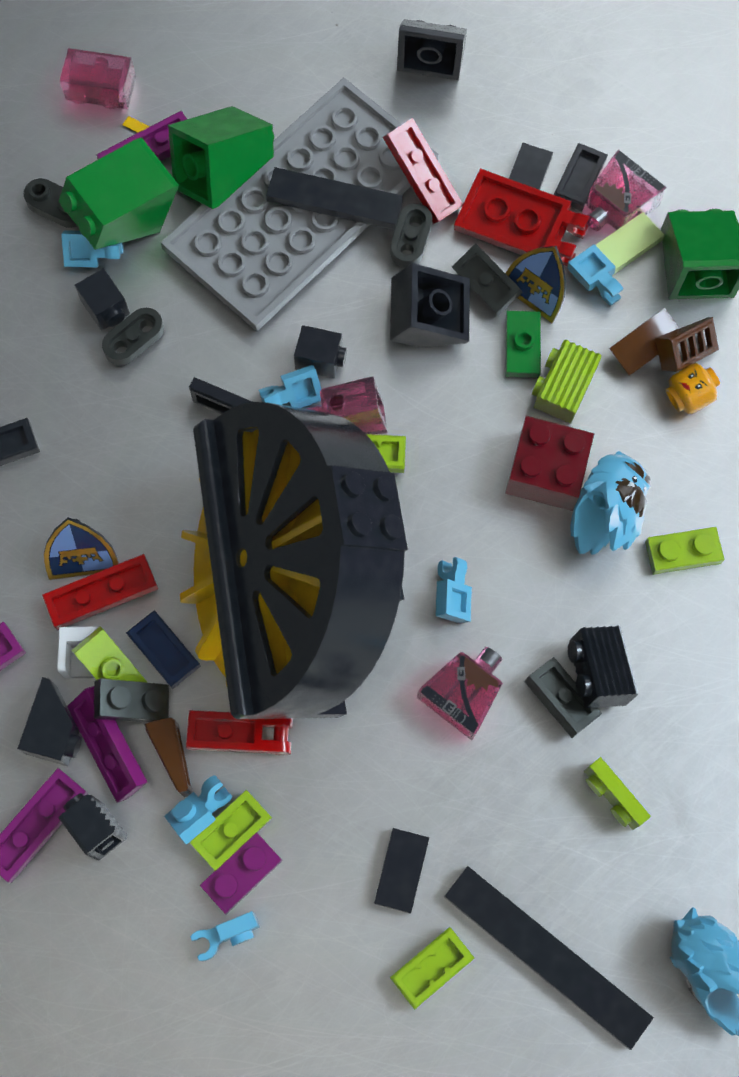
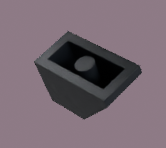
M42 677L17 749L26 755L68 766L70 758H76L82 741V738L78 736L80 731L58 687L50 679Z

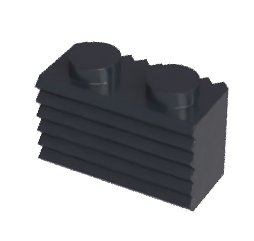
M620 626L580 628L569 640L567 651L569 660L576 667L575 672L578 674L576 690L584 701V707L626 706L638 695Z
M80 793L74 796L63 806L65 812L58 817L85 855L98 861L127 839V833L122 831L123 828L113 819L114 816L105 808V804L92 795L84 796Z

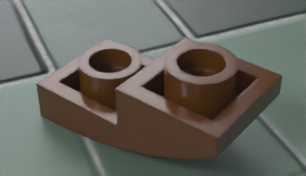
M663 308L609 349L630 376L658 355L655 338L679 329L668 311Z

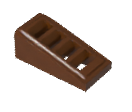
M707 317L655 338L662 371L677 372L719 350L713 317ZM703 330L705 331L707 345L705 344ZM695 334H697V338H698V344H699V348H698V349H697V345H696ZM687 338H688V341H689L690 352L688 351L687 340H686ZM678 343H680L682 355H680Z
M172 717L144 724L145 730L176 790L183 797L189 796L192 793L179 724Z

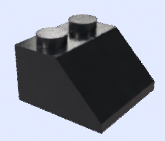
M404 19L399 27L397 71L459 81L467 29L453 25L427 23L422 20Z
M411 263L391 278V341L415 347L466 344L469 342V278Z

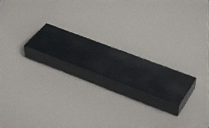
M274 167L266 193L267 202L395 230L403 203V195Z

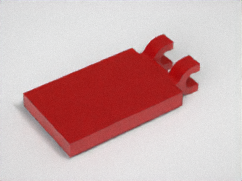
M480 168L454 223V230L519 255L539 247L557 246L563 265L568 267V262L576 256L574 252L577 245L561 240L566 230L572 235L584 239L589 226L587 225L589 216L570 211L572 201Z

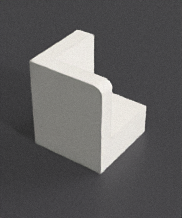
M59 627L58 672L64 678H94L71 650L93 633L97 627Z

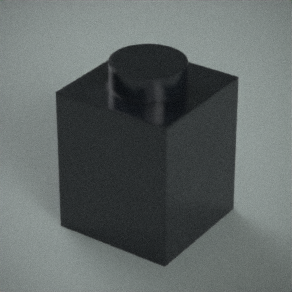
M104 268L74 285L80 301L101 331L107 327L118 325L130 314L124 296Z
M302 325L294 353L295 370L313 365L317 375L335 379L337 367H344L347 355V347H342V333Z

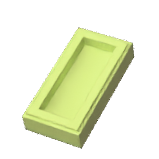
M642 212L597 243L596 246L616 266L614 273L616 274L660 243L664 238V234Z

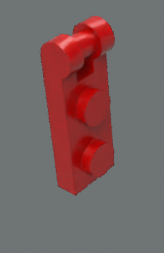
M189 710L186 748L188 750L290 755L292 743L288 741L289 729L293 728V718L235 719L231 712ZM263 727L274 728L273 740H263Z

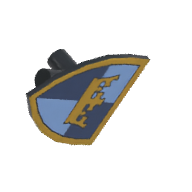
M557 246L539 247L525 252L517 258L506 271V275L523 292L517 298L534 311L541 312V316L553 323L565 298L566 278L564 265Z
M69 517L54 529L46 542L44 550V563L49 580L92 575L119 564L112 545L102 534L80 522V520Z

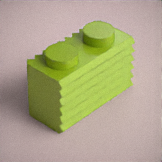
M568 340L563 341L559 350L552 348L545 367L550 368L546 378L539 376L531 394L537 397L533 408L571 424L602 357L600 353H595L593 350L589 351L587 348H583L581 345H576Z

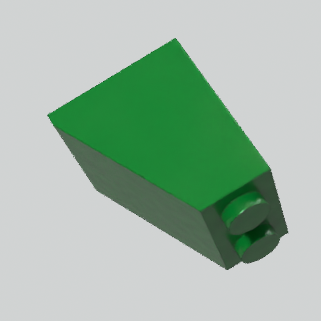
M233 106L168 125L172 177L179 184L178 191L211 209L219 207L274 157L273 124Z
M137 138L67 176L59 202L63 210L69 214L77 225L81 234L86 237L96 250L160 233L179 184L143 138Z
M714 208L707 211H688L679 209L668 212L661 227V232L664 234L662 246L668 300L734 298L739 290V223L734 210L722 211L721 209Z

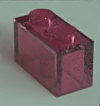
M68 48L60 77V84L65 99L74 103L102 105L109 109H128L136 74L131 57Z

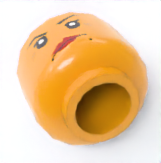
M693 363L669 378V387L665 390L671 404L678 412L683 410L687 414H694L717 400L716 387L720 385V381L711 367L705 369L700 364Z

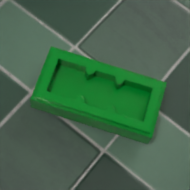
M507 310L506 377L539 378L541 375V312Z

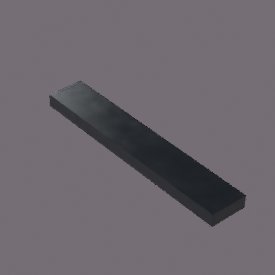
M469 866L465 868L444 896L446 900L626 1048L632 1050L654 1017Z

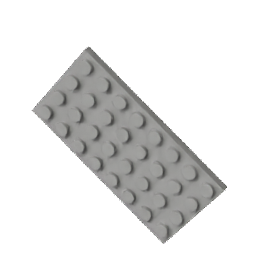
M343 77L274 140V157L219 207L211 209L204 204L200 206L161 242L162 249L255 331H258L370 226V224L267 202L266 193L274 167L402 195L411 185L382 138L402 124ZM431 148L435 157L438 160L439 154Z

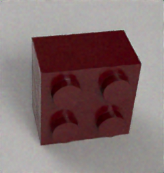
M526 416L505 494L573 511L580 496L595 433Z

